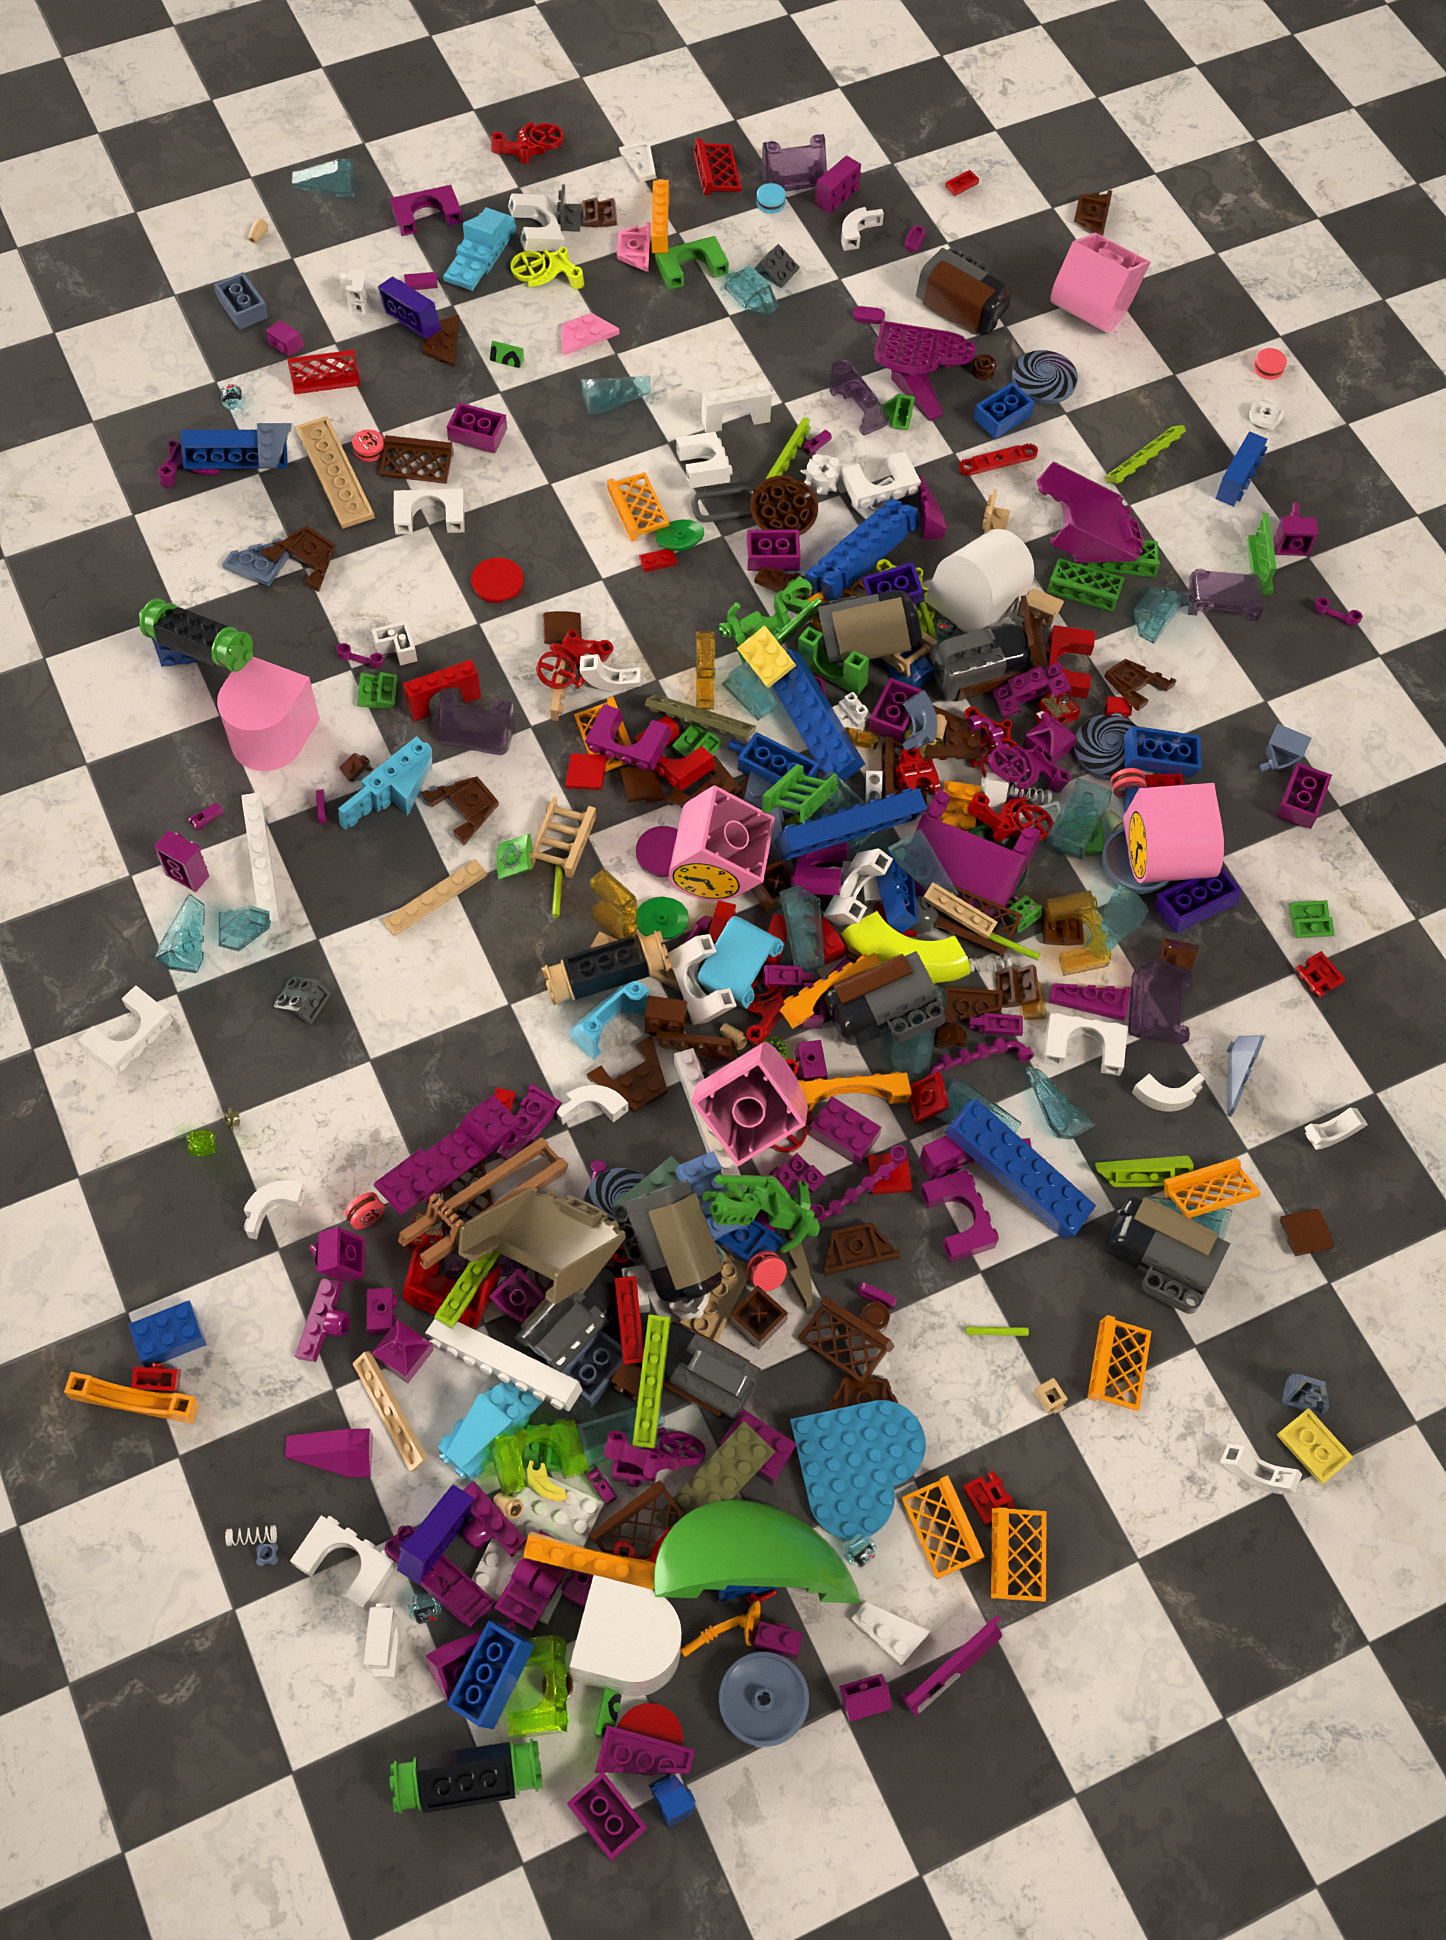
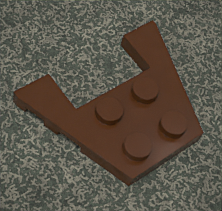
M305 526L288 535V538L283 541L279 540L274 543V546L263 549L262 555L276 563L284 552L291 554L314 570L306 579L305 584L319 592L335 550V544L310 527Z
M1124 659L1107 670L1104 677L1135 710L1139 711L1147 705L1149 700L1137 691L1150 682L1164 691H1168L1175 686L1176 679L1170 678L1168 680L1162 677V673L1157 671L1151 673L1145 670V666Z
M933 705L935 713L945 716L947 720L944 732V747L927 744L925 748V761H932L935 758L946 760L951 757H956V759L978 758L980 755V729L972 731L967 720Z
M713 755L715 768L708 772L713 775L712 778L691 797L676 789L665 800L668 805L673 806V804H677L683 808L688 801L714 785L738 798L743 793L741 787L719 759Z
M478 776L455 782L451 786L445 787L443 785L437 787L436 790H425L422 792L423 798L431 807L448 798L467 820L466 823L453 830L454 835L463 846L499 806V801Z
M651 1036L636 1044V1049L645 1061L615 1080L610 1078L602 1065L587 1073V1078L591 1082L593 1081L599 1086L610 1088L619 1093L628 1102V1108L634 1113L660 1098L668 1091Z

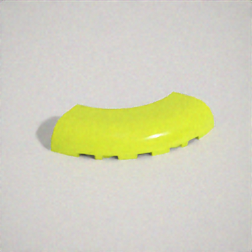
M877 911L862 918L859 924H851L841 933L848 946L862 955L866 954L869 956L875 953L880 962L900 954L906 956L917 951L933 984L960 979L969 975L971 971L968 958L955 935L937 941L912 939L891 928Z

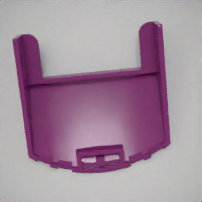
M1053 461L1037 480L1038 490L1041 494H1049L1055 501L1061 503L1066 524L1057 535L1051 537L1052 546L1066 551L1069 555H1073L1075 563L1136 561L1143 551L1141 549L1144 545L1143 535L1137 519H1132L1130 515L1132 510L1130 507L1125 508L1122 501L1124 499L1122 496Z
M938 789L925 814L921 816L903 860V863L914 871L916 896H924L932 882L948 892L952 885L1006 907L1039 846L1041 831L1032 827L1025 828L1013 850L997 845L939 821L949 804L950 798L945 791ZM954 891L953 895L964 901L962 894ZM977 900L968 902L969 905L976 909L982 908ZM994 907L985 909L987 915L991 918L999 915Z

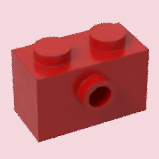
M152 1363L151 1368L134 1367L131 1389L179 1391L181 1369L165 1368V1364Z

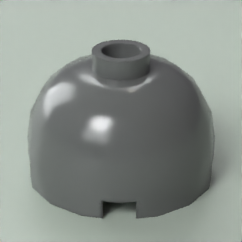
M916 896L918 923L909 928L912 931L918 932V934L931 932L935 927L936 919L939 918V910L922 900L924 896Z

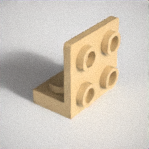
M994 489L993 495L989 494L987 505L990 506H987L984 518L987 519L983 520L981 528L985 529L984 534L994 529L1006 530L1010 510L994 507L997 489Z
M1032 588L1027 597L1033 619L1040 618L1042 625L1051 628L1064 601ZM1021 602V606H1020V610H1019V614H1018V615L1024 617L1023 608H1022V602Z

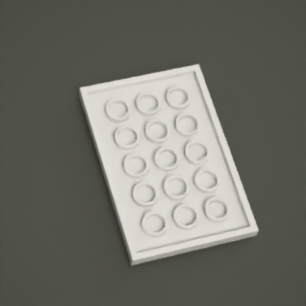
M526 1468L512 1496L521 1500L523 1512L518 1518L508 1520L526 1540L531 1532L538 1534L542 1530L557 1540L585 1547L590 1537L589 1533L592 1532L605 1505L604 1502L548 1477L550 1482L564 1489L565 1493L568 1494V1498L566 1501L557 1502L543 1498L529 1485ZM492 1538L471 1580L491 1598L498 1601L511 1580L516 1565L524 1558L526 1545L511 1558L497 1540ZM572 1569L568 1570L539 1622L546 1625L549 1624L563 1594L561 1588L567 1578L570 1579L573 1573Z

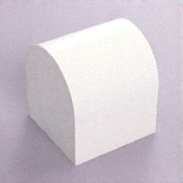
M1003 529L990 530L939 563L924 601L966 633L1002 625L1019 614L1021 596L1027 595L1034 578L1032 556L1024 542L1015 534Z
M594 1575L570 1663L572 1681L602 1690L610 1688L622 1695L633 1697L645 1696L658 1691L672 1678L680 1659L681 1625L675 1609L666 1598L655 1597L653 1590Z

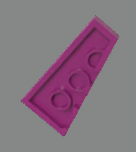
M1053 983L1048 1003L1124 1021L1131 987H1124L1123 989H1117L1115 986L1096 988V985L1079 987L1077 984Z
M530 1084L529 1092L526 1098H523L518 1114L514 1116L520 1122L519 1126L504 1137L497 1150L498 1156L506 1161L532 1144L557 1114L558 1108L562 1105L561 1101L533 1084Z
M607 1725L595 1773L603 1771L604 1773L689 1774L695 1750Z

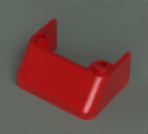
M427 1235L413 1250L403 1290V1298L408 1304L435 1315L457 1281L439 1274V1261L426 1270L420 1265V1262L423 1261L420 1254L429 1249L431 1236ZM498 1265L489 1277L484 1280L458 1322L472 1329L477 1327L491 1302L488 1296L497 1287L502 1266Z

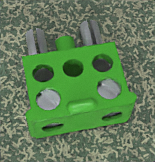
M1013 893L1011 898L1016 903L1012 900L1009 901L1008 909L1022 914L1016 928V933H1020L1042 916V906L1036 904L1027 895L1021 898L1018 894ZM1010 914L1004 916V920L1009 925L1014 924L1017 918Z

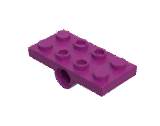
M540 1530L538 1533L541 1535L552 1537L542 1530ZM522 1558L516 1565L511 1580L494 1606V1610L532 1632L569 1569Z

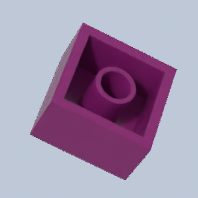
M1293 503L1290 515L1283 516L1280 520L1273 538L1275 555L1309 556L1318 536L1317 520L1312 517L1300 516V503Z
M1044 712L1041 714L1043 721L1025 735L1023 747L1027 750L1034 748L1035 745H1041L1044 748L1043 754L1055 764L1074 748L1077 736L1051 714L1049 715L1048 712Z
M340 1227L319 1232L317 1245L312 1244L309 1247V1250L313 1253L316 1271L344 1283L363 1278L365 1238Z
M397 1320L372 1352V1355L377 1363L406 1383H409L434 1349L430 1341Z

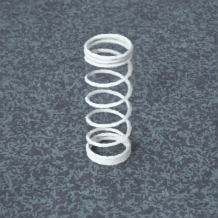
M1016 782L1010 788L1011 797H1016L1019 792L1017 787L1013 791L1014 786L1018 785ZM1029 788V791H1028L1029 797H1028L1027 800H1029V798H1030V790H1031L1030 788ZM1024 789L1021 790L1019 798L1023 797ZM1042 789L1036 790L1033 796V802L1036 801L1037 791L1039 790L1042 791L1043 795L1042 801L1040 797L1039 803L1041 804L1043 802V804L1045 805L1051 802V791L1047 790L1043 792Z
M1010 955L1005 956L1006 968L1012 967ZM997 956V958H999L1000 961H1001L1002 970H1004V959H1005V957L1003 958V962H1002L1001 958H1000L999 956ZM982 957L981 960H980V965H979V962H978V960H977V963H978V966H979V972H981V961H982V959L985 960L986 967H987V972H988V965H989V960H990V958H991L992 961H993L994 969H995V971H996V961H997V958H996V960H995V962H994L993 958H992V957H989L988 962H986L985 958ZM969 958L970 973H974V960Z
M257 1526L254 1543L251 1540L249 1527L245 1543H243L241 1530L239 1528L238 1539L236 1544H234L232 1529H227L226 1545L231 1546L233 1543V1545L236 1546L239 1542V1538L242 1544L245 1545L248 1541V1536L250 1542L252 1544H255L257 1540V1535L260 1543L263 1544L266 1539V1534L269 1542L275 1543L277 1539L276 1526H271V1541L269 1539L267 1526L265 1527V1536L263 1542H261L259 1536V1529Z

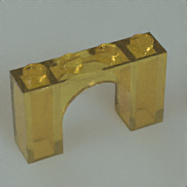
M696 632V707L714 710L715 632Z
M603 868L590 879V889L602 899L592 907V918L617 940L637 934V897Z
M1091 890L1047 899L1045 903L1049 923L1065 919H1078L1084 922L1091 932V942L1086 947L1060 954L1059 962L1063 976L1108 967L1110 960H1112L1111 951L1107 949L1105 943L1107 942L1106 933L1101 929L1102 917L1100 913L1097 914L1096 910L1097 899L1096 896H1092Z

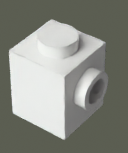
M876 1347L868 1348V1358L876 1357L881 1350ZM888 1352L869 1378H884L885 1371L889 1372L891 1359H887ZM864 1364L862 1376L867 1370L866 1364Z

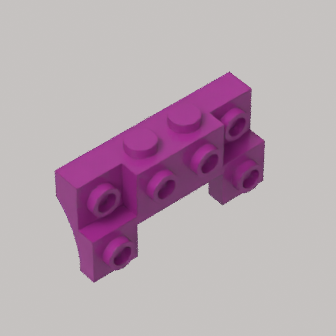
M1057 662L1043 669L1041 666L1033 667L1028 672L1017 674L1008 680V684L992 691L1005 720L1009 715L1016 712L1018 714L1021 713L1018 705L1050 691H1052L1054 698H1057V695L1061 693L1071 692V688L1060 663Z
M798 1153L780 1168L776 1166L769 1173L770 1176H774L789 1195L797 1188L796 1185L799 1180L802 1181V1185L804 1182L809 1185L808 1189L812 1194L827 1179L813 1164L810 1166ZM760 1209L755 1220L771 1231L775 1230L776 1227H772L769 1224L768 1212Z

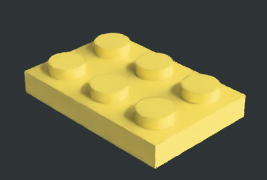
M763 626L737 648L768 688L796 666L766 626Z
M1309 1408L1277 1434L1278 1438L1320 1485L1324 1484L1354 1458Z

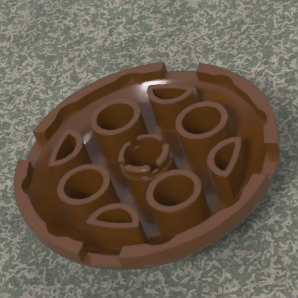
M774 476L762 481L755 488L750 501V512L754 522L761 530H799V536H801L814 525L818 515V502L812 489L803 481L799 482L791 479V476Z

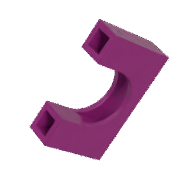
M452 185L390 198L392 212L401 236L417 233L413 215L417 210L425 207H432L441 211L447 226L463 223L462 211Z
M603 704L585 739L588 749L595 754L602 753L610 759L617 758L625 764L632 763L643 770L649 769L653 771L672 735L669 726L651 720L643 738L639 742L630 746H621L614 742V738L624 717L620 709Z
M848 841L796 857L794 874L791 875V886H794L795 893L840 895L842 869L819 868L813 865L824 862L843 863V861H847L849 854Z
M967 1169L922 1183L920 1189L927 1209L947 1202H958L965 1205L973 1215L974 1224L971 1228L944 1239L943 1247L950 1263L994 1249L999 1240L996 1229H993L990 1224V1214L983 1208L982 1196L979 1192L977 1193L974 1187V1177L969 1175Z

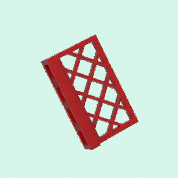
M696 139L694 155L703 194L710 195L711 191L741 192L742 187L731 144L703 143L702 139ZM721 150H728V153L725 154ZM718 154V155H720L722 158L719 159V158H717L715 155ZM712 159L716 163L712 164L709 160ZM726 159L727 161L730 162V164L728 165L727 163H725V162H723V161ZM718 165H721V166L724 167L725 169L722 170V169L718 168L717 166H718ZM714 170L719 174L715 175L711 171ZM729 170L733 175L731 176L726 172ZM724 176L725 178H727V180L724 181L720 177ZM717 181L722 185H714V182ZM733 182L736 186H732L729 183Z
M354 350L287 358L294 395L361 386ZM352 356L349 361L343 359L344 357ZM328 359L335 360L332 364L327 362ZM311 361L318 362L315 366L310 364ZM339 362L344 364L342 368H339L336 365ZM299 363L301 366L296 368L292 364ZM322 365L327 366L325 370L320 369ZM305 367L311 369L308 373L302 371Z
M636 1276L615 1278L624 1364L643 1362L644 1345Z

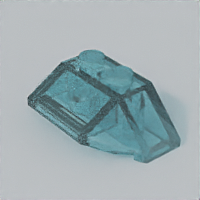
M751 265L740 267L727 275L725 289L743 308L754 312H761L763 315H768L779 309L770 284Z
M1150 587L1133 611L1138 635L1154 644L1186 601L1188 595L1175 588Z
M918 1020L915 1022V1024H919L922 1021ZM900 1028L896 1032H901L904 1029ZM936 1028L905 1042L893 1040L890 1061L897 1072L907 1073L909 1085L928 1076Z

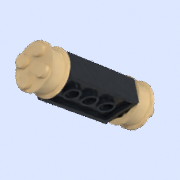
M654 931V934L643 938L635 934L565 956L560 964L550 967L545 965L542 971L544 978H548L546 985L549 993L553 992L550 994L553 1005L557 1004L559 1006L560 1002L571 998L575 1001V998L577 1000L650 977V975L653 976L654 972L665 969L669 971L668 969L672 967L669 957L665 958L668 956V952L664 943L661 944L664 942L661 932Z

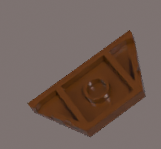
M1109 190L1107 194L1099 195V192L1080 195L1074 222L1092 233L1103 236L1112 191Z
M459 315L439 321L441 329L429 338H424L423 355L432 357L439 362H448L451 367H455L460 323Z
M872 1222L835 1230L831 1234L824 1276L898 1259L901 1255L898 1250H895L888 1243L889 1240L878 1232V1229Z
M845 1376L825 1412L877 1400L898 1403L891 1391L888 1380L885 1378H868L863 1385L852 1376Z

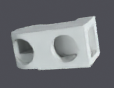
M866 770L864 778L865 805L876 798L881 800L882 771Z

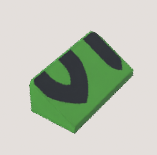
M492 340L490 361L521 368L524 362L523 348Z
M605 1688L595 1729V1736L597 1738L604 1739L607 1725L612 1727L616 1725L622 1696L610 1688Z

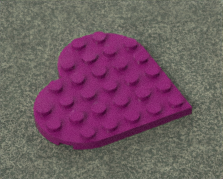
M882 320L874 357L876 362L891 369L893 373L902 372L910 376H916L917 374L935 371L939 364L945 367H952L953 365L970 363L975 356L976 347L972 341L967 342L964 336L957 333Z

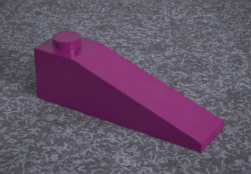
M892 372L891 380L905 395L915 397L914 405L929 421L943 415V410L927 373L910 376L907 373Z
M918 475L921 481L918 502L923 540L943 539L944 532H947V522H944V515L923 476Z
M520 1268L514 1269L488 1296L503 1313L521 1323L546 1298Z
M370 1428L290 1435L286 1437L285 1458L309 1466L312 1465L328 1472L341 1474L347 1478H371L373 1434Z
M513 1620L501 1623L517 1633ZM483 1630L445 1644L425 1656L430 1673L447 1703Z

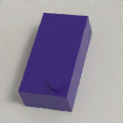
M393 276L378 286L386 314L425 339L441 329L435 303Z
M1222 867L1217 877L1188 879L1157 894L1155 909L1177 934L1238 904L1242 890Z
M452 1484L410 1538L406 1537L399 1548L401 1554L397 1571L420 1584L469 1521L474 1497Z

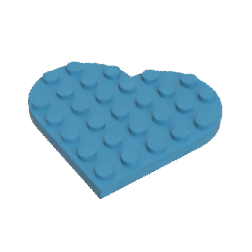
M877 1400L790 1419L810 1510L816 1522L828 1533L834 1535V1537L844 1540H861L877 1533L886 1524L892 1513L895 1501L894 1486L910 1479L923 1461L926 1440L923 1428L916 1416L898 1403Z

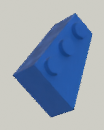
M667 1774L648 1785L668 1828L693 1815L696 1805L695 1798L691 1790H686L675 1774Z

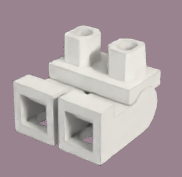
M350 268L349 273L340 274V284H344L342 285V297H347L350 314L366 315L369 300L366 273L362 270Z
M854 692L846 695L843 700L839 701L838 705L832 707L850 739L868 728L871 714L866 706L862 705L857 699Z

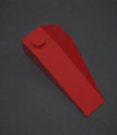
M810 896L793 902L792 906L801 957L803 960H807L812 970L814 971L844 958L845 945L830 922L823 917V913Z

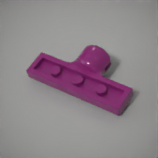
M321 1279L294 1356L297 1359L316 1362L324 1338L327 1335L343 1336L349 1331L351 1325L350 1315L345 1311L335 1310L343 1286L340 1281Z
M473 1480L463 1491L474 1497L471 1510L474 1516L461 1529V1534L474 1549H479L489 1539L494 1538L512 1558L526 1545L527 1540Z

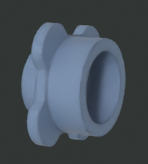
M276 1543L259 1544L256 1547L258 1556L256 1563L259 1566L277 1564L278 1557H276V1551L278 1550V1545Z

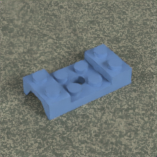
M714 1151L678 1165L675 1173L679 1181L688 1179L692 1192L697 1193L713 1240L716 1241L725 1234L737 1229H745L747 1226L717 1225L709 1211L712 1203L703 1200L705 1191H716L717 1193L719 1191H730L725 1185H717L714 1179L717 1175H722V1167Z

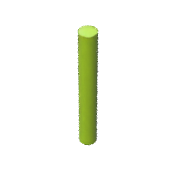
M559 865L555 867L552 917L554 918L560 916L563 868Z
M992 932L988 937L989 940L1036 961L1040 957V953Z
M966 1327V1335L1028 1336L1029 1329L1021 1327Z

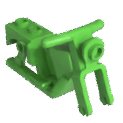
M799 576L796 580L792 579L784 591L780 590L775 595V614L773 616L764 617L761 616L759 611H755L741 619L739 623L734 615L740 609V604L734 603L728 611L727 623H720L718 631L723 637L727 636L730 638L733 636L737 649L763 626H766L782 646L819 612L818 606L822 604V601L818 597L812 602L795 598L799 595L810 597L812 592V586L809 581ZM790 611L798 615L793 620H790L787 612ZM737 649L743 668L748 670L746 665L748 662Z
M717 1175L714 1178L717 1185H725L730 1191H719L718 1193L716 1191H705L703 1194L704 1201H714L709 1211L717 1225L747 1226L762 1209L768 1212L770 1226L786 1230L793 1228L795 1237L780 1247L782 1253H786L799 1245L806 1235L810 1238L816 1237L820 1230L818 1220L814 1218V1211L810 1210L809 1185L806 1182L802 1185L801 1180L796 1185L800 1205L797 1204L798 1200L796 1197L791 1199L789 1193L774 1176ZM738 1185H744V1187L740 1189Z

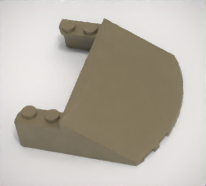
M534 1188L523 1191L460 1226L458 1255L475 1262L482 1255L490 1254L495 1250L554 1280V1286L546 1291V1299L554 1304L559 1303L575 1292L583 1295L625 1240L626 1236L624 1230L620 1231L618 1228L619 1224L616 1221H610L608 1214L598 1207L569 1195L566 1196V1199L558 1197L554 1191H549V1195L537 1193L538 1189Z

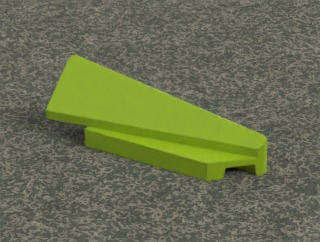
M1189 1156L1096 1162L1095 1167L1113 1187L1164 1186V1180L1192 1172L1193 1162Z

